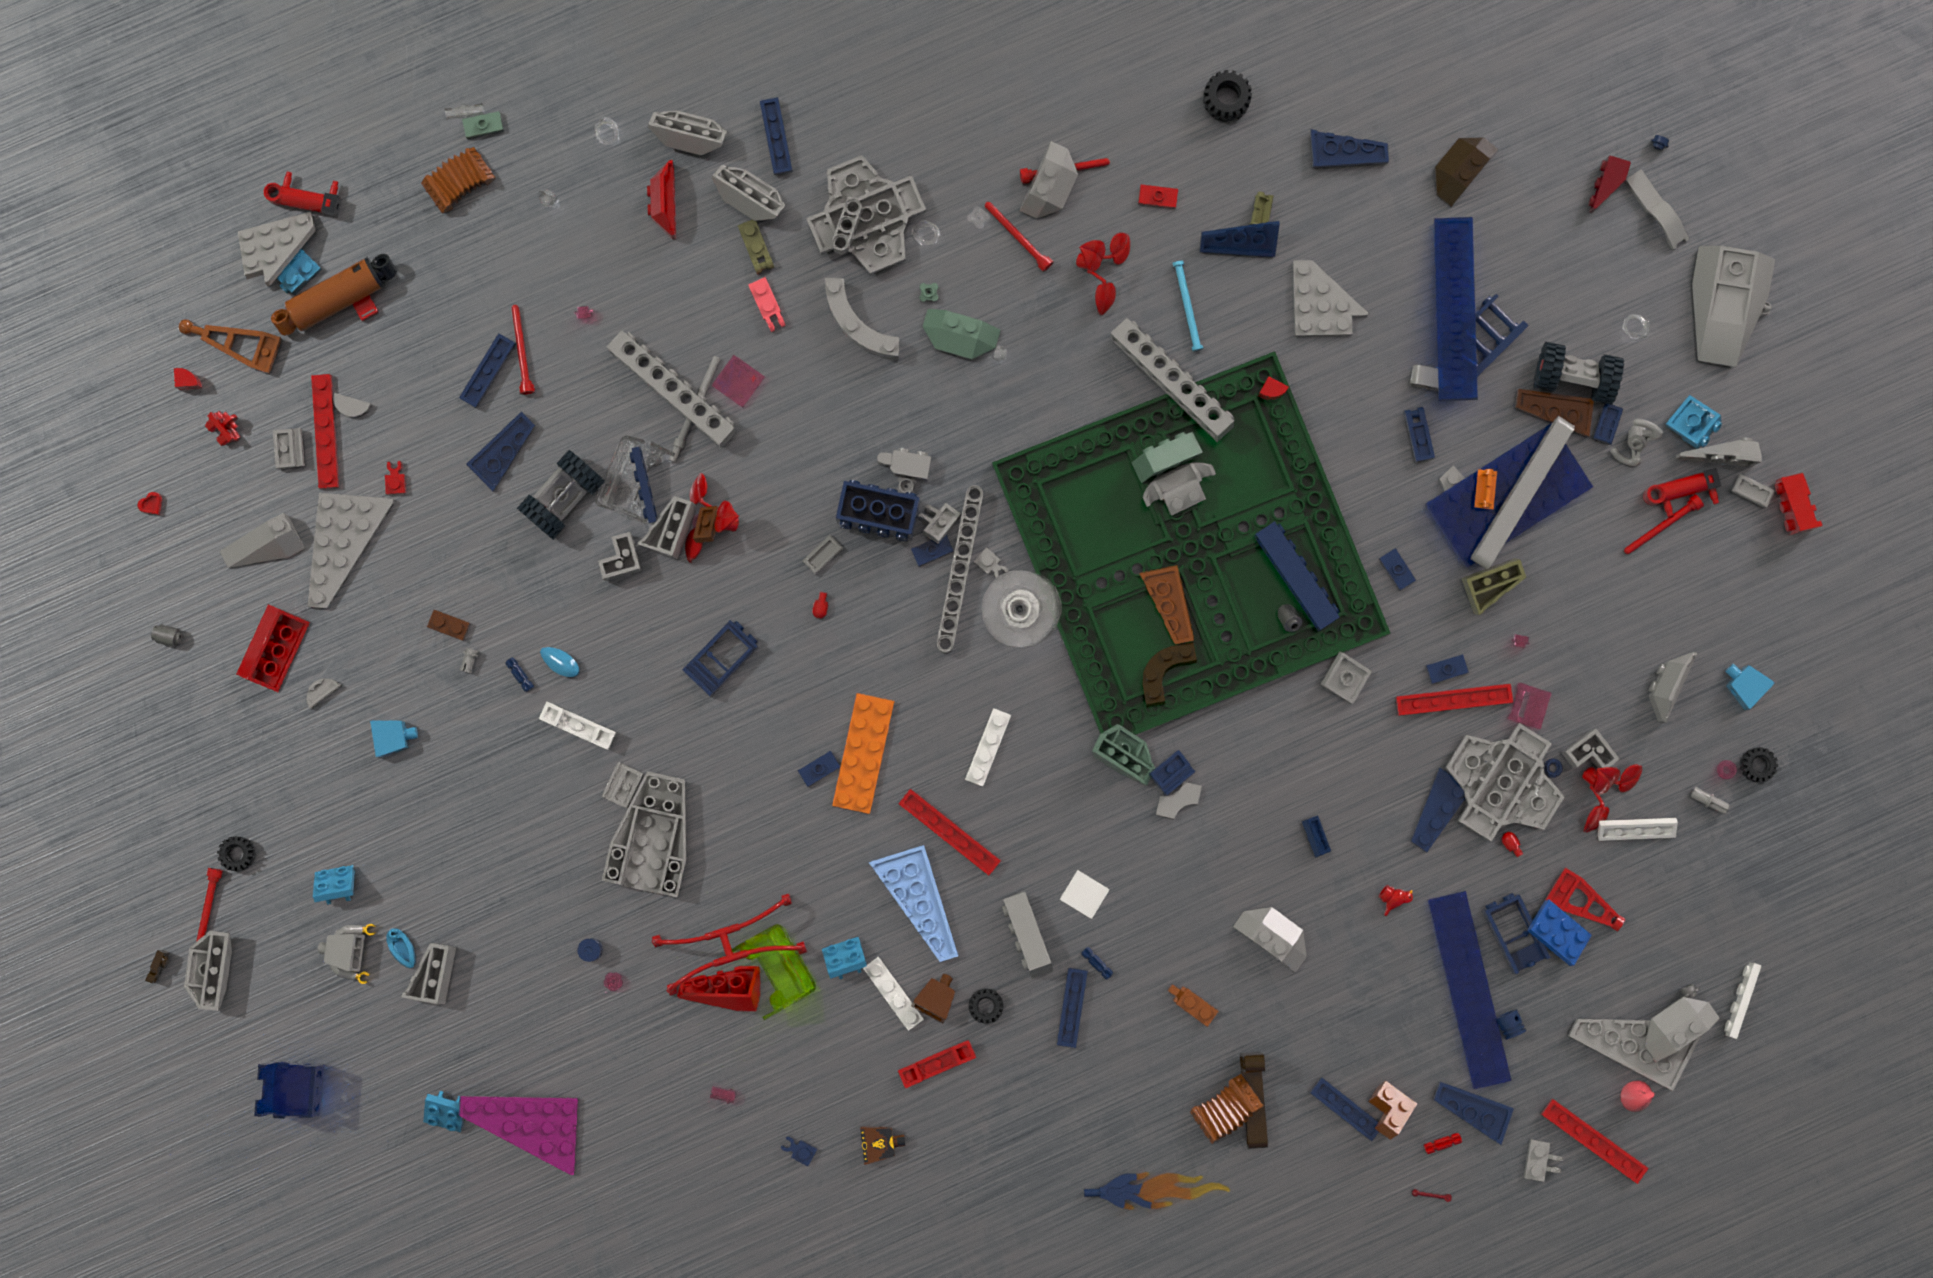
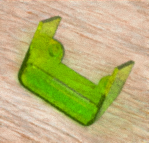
M775 924L732 948V951L734 953L739 949L743 951L745 949L751 950L767 946H794L784 927ZM767 951L751 954L746 957L748 960L758 959L775 989V992L769 998L774 1011L763 1016L764 1020L813 993L816 989L815 982L798 951Z

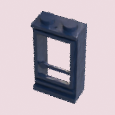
M729 620L682 669L710 697L759 648L756 645L758 641L751 634L747 636L742 632L744 627L737 621L733 623ZM728 630L749 648L729 670L713 656L712 652H709ZM706 653L708 657H711L726 671L720 679L713 675L699 661Z
M1510 893L1502 897L1503 901L1499 903L1493 901L1485 905L1486 909L1482 913L1496 938L1512 974H1518L1520 970L1536 965L1535 963L1551 957L1545 945L1528 931H1523L1522 934L1504 942L1491 915L1516 904L1527 929L1532 923V918L1520 894L1514 895ZM1528 934L1531 935L1534 941L1533 944L1510 954L1506 946L1507 944L1523 936L1527 937Z

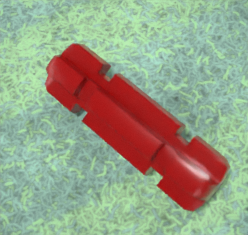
M1455 1133L1451 1137L1446 1136L1435 1140L1434 1143L1424 1144V1149L1427 1154H1431L1435 1150L1440 1151L1452 1147V1144L1462 1143V1138L1459 1133Z

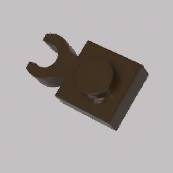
M157 950L145 981L152 984L157 982L160 971L163 968L165 969L169 963V952Z

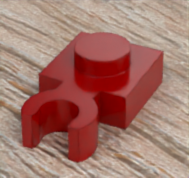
M390 461L387 462V469L390 471V475H385L386 495L406 494L405 474H400L402 470L401 461H397L398 466L395 469H392Z

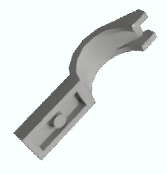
M1642 169L1624 181L1645 212L1651 214L1661 225L1665 232L1667 243L1672 250L1676 249V244L1682 240L1685 242L1689 240L1677 213L1661 198Z

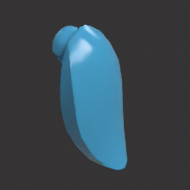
M551 647L541 649L540 654L544 662L557 674L565 677H574L579 674L578 664L566 652Z
M390 929L386 935L390 953L404 967L413 968L416 960L411 941L399 929Z

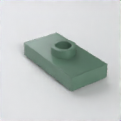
M499 111L462 119L467 139L504 131Z

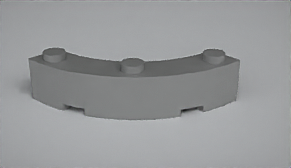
M825 278V289L830 311L835 322L846 337L861 349L876 356L899 360V337L881 334L865 325L850 307L845 293V280L843 278Z

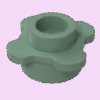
M922 283L920 285V300L922 302L937 301L938 285L936 283L931 285Z

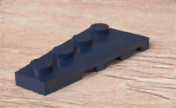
M1273 221L1201 232L1200 252L1275 257L1280 222Z
M521 411L466 465L493 492L535 425Z

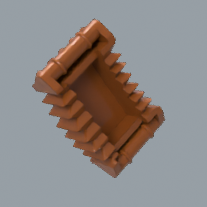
M475 147L466 148L465 154L460 152L459 157L454 155V160L448 158V163L442 162V168L437 167V172L432 171V176L426 175L421 184L441 213L444 214L453 209V202L458 203V199L462 200L461 195L466 196V191L471 193V188L476 190V186L481 188V183L489 185L496 177Z
M1242 1074L1232 1078L1229 1081V1086H1224V1089L1220 1090L1221 1093L1216 1094V1097L1201 1103L1202 1105L1193 1107L1190 1111L1195 1122L1200 1125L1205 1136L1210 1139L1211 1144H1214L1222 1137H1226V1134L1229 1135L1232 1134V1131L1238 1130L1237 1127L1243 1126V1122L1249 1121L1248 1117H1253L1254 1112H1258L1264 1107Z

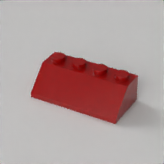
M268 604L236 675L278 692L310 622Z

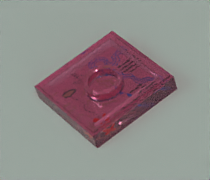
M733 355L711 386L743 408L765 376Z

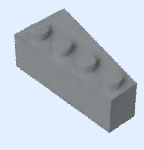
M1022 892L1003 899L1005 905L1002 906L1005 917L1009 916L1011 920L1008 926L1011 934H1016L1018 941L1015 942L1018 953H1023L1024 959L1021 961L1025 971L1029 970L1032 979L1052 972V963L1026 893Z

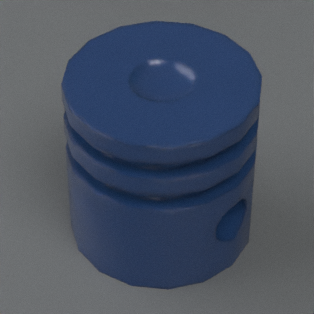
M589 938L580 942L577 952L583 961H596L602 956L603 946L597 939Z
M1517 1009L1496 1017L1501 1031H1504L1503 1035H1506L1504 1037L1505 1040L1519 1036L1527 1031L1526 1028H1523L1525 1025L1522 1024L1523 1021Z

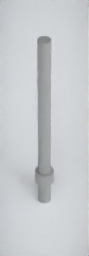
M713 356L698 390V393L705 396L720 362V358L717 356ZM687 418L678 438L674 440V447L668 459L674 463L681 449H684L685 439L692 425Z

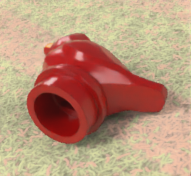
M1386 885L1379 894L1382 902L1386 903L1384 915L1387 917L1392 909L1402 904L1410 903L1413 900L1412 890L1404 891Z

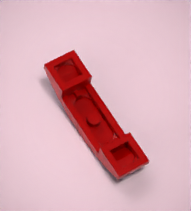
M967 1040L898 1070V1073L906 1089L977 1057L970 1041Z

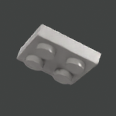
M1339 652L1321 685L1348 703L1354 704L1372 671L1345 653Z

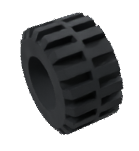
M1224 70L1223 73L1219 71L1216 73V76L1213 75L1209 82H1207L1203 94V103H1205V109L1209 110L1211 117L1215 115V119L1218 121L1221 118L1223 122H1227L1228 119L1232 122L1235 121V118L1239 119L1243 113H1246L1252 98L1251 85H1248V79H1243V74L1237 75L1234 70H1232V73H1228V70ZM1221 88H1231L1237 93L1238 101L1230 105L1224 104L1218 99L1216 93Z

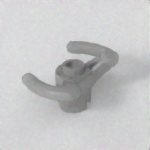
M1635 419L1633 421L1634 425L1628 431L1627 443L1632 449V458L1624 457L1616 448H1612L1610 451L1613 457L1622 464L1632 467L1638 466L1641 463L1640 453L1643 448L1646 447L1650 440H1658L1662 437L1663 432L1656 424L1643 419Z

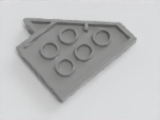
M312 212L238 231L246 279L264 275L267 287L271 286L316 231Z
M1313 260L1293 261L1295 337L1352 336V317H1367L1368 312Z

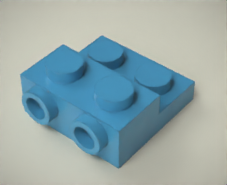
M300 249L276 279L282 283L280 287L287 294L291 292L295 296L322 269Z
M1689 395L1668 420L1666 427L1682 436V440L1699 449L1700 446L1705 447L1708 444L1709 436L1712 432H1718L1722 426L1720 414Z

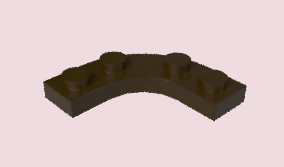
M1194 642L1165 648L1149 660L1143 673V691L1146 707L1166 704L1162 680L1166 672L1177 666L1197 663Z

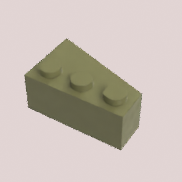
M1514 558L1461 578L1473 613L1476 615L1482 614L1485 609L1497 602L1506 592H1509L1524 580L1526 574L1521 560Z

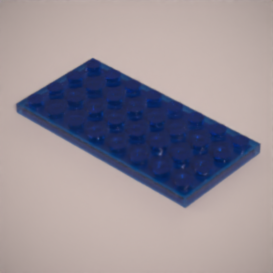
M1551 424L1480 468V470L1493 469V471H1497L1493 510L1474 507L1478 470L1425 503V506L1465 568L1476 563L1471 560L1472 554ZM1566 443L1505 543L1593 488V485Z

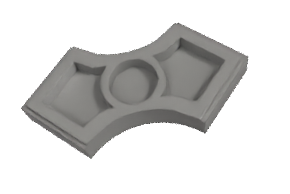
M1183 782L1175 794L1160 796L1156 815L1175 819L1178 811L1184 806L1198 805L1202 786Z

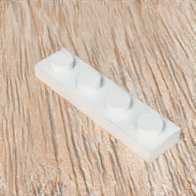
M993 708L965 780L983 787L1010 720V714Z
M1676 818L1599 821L1597 836L1599 841L1676 838L1678 822Z
M879 956L870 962L867 967L863 968L908 1031L924 1020L919 1011L911 1007V1000Z
M1749 962L1745 966L1743 982L1739 984L1736 992L1738 994L1737 1000L1733 1002L1730 1009L1732 1013L1731 1018L1727 1020L1724 1031H1726L1725 1036L1737 1039L1762 965Z

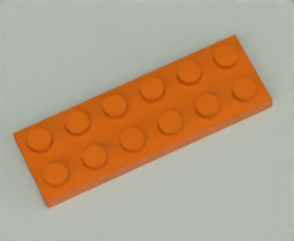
M859 693L856 694L832 806L870 814L894 701Z

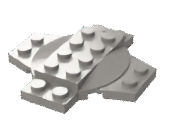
M862 155L827 169L829 200L823 212L806 218L820 253L823 254L833 250L832 239L843 207L848 199L856 198L861 203L862 214L848 252L852 253L870 274L905 261L904 230L908 220L911 217L926 212L912 175L896 182L883 179ZM851 205L848 210L854 213L858 210V207ZM844 223L842 225V228L844 230H850L852 228V225L850 223ZM842 240L836 243L838 248H843L846 245L845 241Z
M1520 723L1516 725L1507 740L1491 742L1465 735L1445 767L1464 790L1467 806L1458 822L1492 842L1502 825L1518 823L1545 830L1564 799V795L1550 778L1544 774L1542 759L1552 743Z

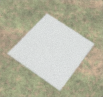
M1077 870L1060 900L1092 919L1110 889Z

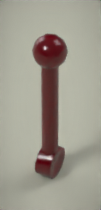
M1417 1189L1412 1190L1414 1197L1419 1195L1444 1199L1446 1202L1452 1200L1450 1194L1439 1195L1419 1192Z

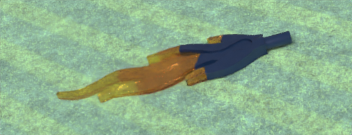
M1148 1172L1119 1175L1107 1184L1100 1186L1099 1189H1084V1197L1100 1196V1198L1128 1210L1134 1209V1206L1125 1202V1200H1130L1149 1209H1157L1172 1205L1170 1201L1154 1202V1200L1159 1198L1178 1197L1192 1200L1211 1190L1229 1192L1230 1189L1225 1185L1213 1182L1193 1188L1177 1187L1173 1184L1177 1182L1196 1183L1203 1177L1201 1175L1188 1177L1175 1173L1160 1174L1136 1185L1128 1184L1133 1180H1140L1149 1175Z

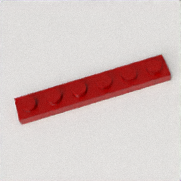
M311 375L318 488H339L332 375Z
M1511 684L1396 697L1398 716L1513 703Z
M910 789L899 802L901 807L988 876L1000 863L1001 860Z
M1551 1099L1542 1111L1541 1115L1634 1183L1638 1184L1649 1169L1554 1099Z

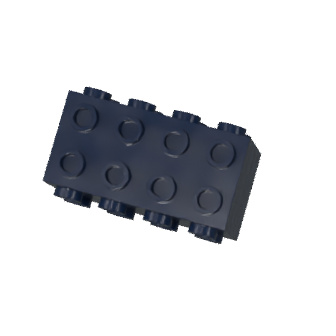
M855 480L844 481L836 521L840 528L851 530L854 527L858 528L859 532L870 534V531L877 532V536L889 538V535L895 536L898 541L907 542L908 539L912 540L920 506V497L910 492H905V494L899 493L898 490L892 488L881 489L873 484H868V486L862 485Z

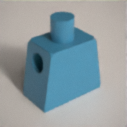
M1732 663L1725 670L1732 678L1726 686L1744 710L1751 709L1775 683L1749 665L1744 666L1740 670Z
M370 721L377 758L408 749V740L418 738L417 728H406L404 721Z

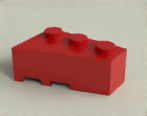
M1799 473L1777 479L1775 490L1780 495V510L1785 515L1784 525L1786 531H1789L1790 535H1795L1823 526L1822 522L1817 521L1814 511H1817L1815 505H1811L1809 499L1811 492L1804 474Z

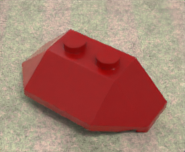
M669 160L650 179V185L647 186V196L651 197V204L647 205L648 216H651L653 222L671 239H676L675 169L673 160Z

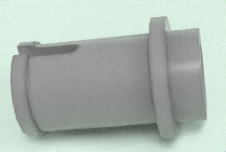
M466 648V651H463L464 658L460 670L472 673L475 658L478 655L476 650Z

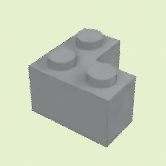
M631 532L611 537L616 556L598 560L603 580L609 581L641 572L642 568Z
M1597 729L1590 730L1562 752V755L1572 768L1579 767L1588 759L1593 762L1596 768L1610 767L1620 760Z

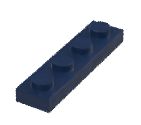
M776 97L761 100L760 106L774 175L793 172L779 99Z
M498 333L459 398L477 408L516 343Z
M641 446L631 448L632 452H629L631 463H635L636 471H634V477L641 487L638 493L640 501L644 500L645 520L648 519L649 523L656 522L658 517Z
M1068 968L1057 1045L1076 1048L1088 973L1086 970Z
M1322 1077L1309 1092L1370 1141H1373L1379 1133L1375 1129L1378 1124L1377 1120Z

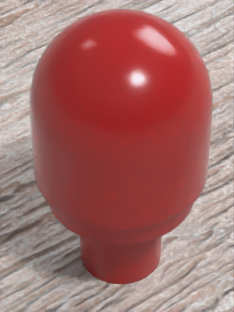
M820 592L818 600L815 599L813 603L812 614L818 619H822L827 615L829 605L826 602L827 593Z
M1513 832L1504 833L1501 840L1505 848L1509 852L1513 851L1516 857L1522 855L1523 852L1519 848L1521 844L1517 836Z

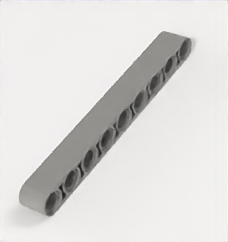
M1560 416L1556 417L1472 554L1471 560L1485 569H1489L1573 432L1574 425Z
M977 485L970 486L965 495L937 638V648L943 654L950 653L955 643L983 500V490ZM976 490L980 493V497L978 499H971L969 493ZM968 509L976 511L974 518L966 516L965 513ZM966 527L971 528L973 531L969 537H965L962 534V530ZM961 546H966L969 549V553L967 555H960L958 549ZM957 565L965 567L966 570L963 574L955 572L954 569ZM953 584H960L962 590L959 593L952 592L951 586ZM950 602H955L958 605V609L951 612L948 610L947 605ZM946 621L954 623L955 626L952 630L948 631L943 627ZM942 640H949L951 646L948 649H942L940 647Z

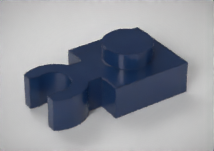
M787 1136L786 1139L791 1142V1146L785 1147L782 1145L781 1149L786 1152L792 1151L791 1158L808 1167L817 1148L802 1140L796 1144L792 1137Z

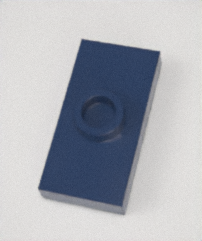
M1604 403L1592 439L1611 445L1623 408Z
M947 535L939 544L930 540L911 548L918 567L954 552Z
M1396 548L1379 558L1399 591L1416 581Z
M1463 654L1426 665L1431 684L1469 673Z
M829 751L799 769L798 772L807 787L839 769L840 765L832 752Z
M1318 815L1302 821L1315 858L1331 852Z

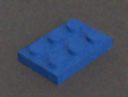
M1549 899L1544 901L1527 930L1569 966L1575 965L1592 936Z

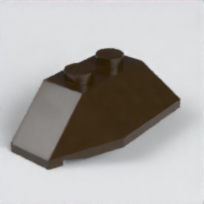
M1484 137L1458 138L1435 166L1436 196L1452 207L1499 149Z

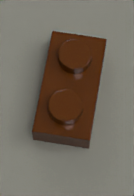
M718 506L700 507L693 536L696 543L714 541Z
M433 610L427 628L464 641L471 623Z

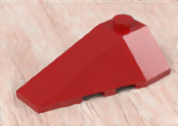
M738 966L728 972H723V970L717 971V974L706 977L701 975L689 978L680 984L677 997L735 1011H757L760 999V967Z

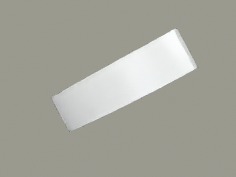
M546 702L539 717L544 722L609 750L616 732L549 702Z

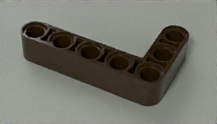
M1261 1052L1240 1053L1241 1074L1264 1106L1258 1112H1254L1253 1117H1248L1249 1121L1245 1122L1248 1149L1268 1148L1262 1072H1265L1264 1054Z

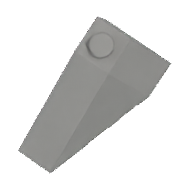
M1741 438V440L1685 451L1676 455V459L1744 467H1753L1762 462L1759 442H1754L1752 438Z
M282 513L220 550V553L227 567L234 568L290 558L306 548L289 516Z

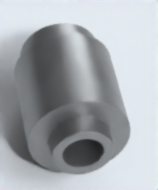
M1284 604L1278 609V618L1286 631L1293 632L1301 627L1302 619L1293 606Z
M160 624L159 626H154L151 639L158 644L175 647L177 644H180L182 633H180L179 628Z

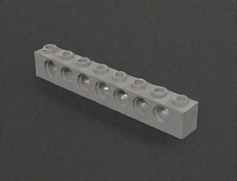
M1126 318L1110 333L1111 340L1216 442L1221 440L1234 427V417L1232 414L1222 410L1220 403L1215 398L1211 399L1203 386H1197L1193 382V377L1188 372L1184 373L1174 359L1170 360L1166 356V351L1160 346L1157 347L1148 334L1144 335L1135 321L1131 322ZM1134 337L1137 338L1138 341L1135 343L1129 342V339ZM1145 350H1149L1151 354L1145 356L1142 354V352ZM1162 363L1165 367L1159 369L1155 365ZM1171 376L1178 377V380L1170 381L1168 378ZM1190 389L1192 392L1190 394H1184L1182 393V390ZM1197 402H1203L1205 403V406L1197 407L1195 404ZM1214 414L1217 415L1219 418L1217 420H1211L1209 416Z
M621 330L607 346L609 352L720 448H723L737 432L734 428L736 424L728 417L724 419L719 415L721 411L714 405L710 407L705 403L707 399L700 393L696 395L692 391L693 387L684 380L682 383L678 379L679 375L673 369L667 370L663 366L665 363L659 357L653 358L649 354L651 351L645 345L639 346L635 342L637 339L630 332L625 334ZM629 348H635V352L632 355H626V352ZM649 360L647 367H640L642 361ZM662 372L663 377L661 379H654L656 373ZM672 384L677 385V389L674 392L668 391L669 386ZM686 396L692 397L690 403H682ZM699 409H706L703 416L696 415ZM713 421H720V425L717 428H711Z

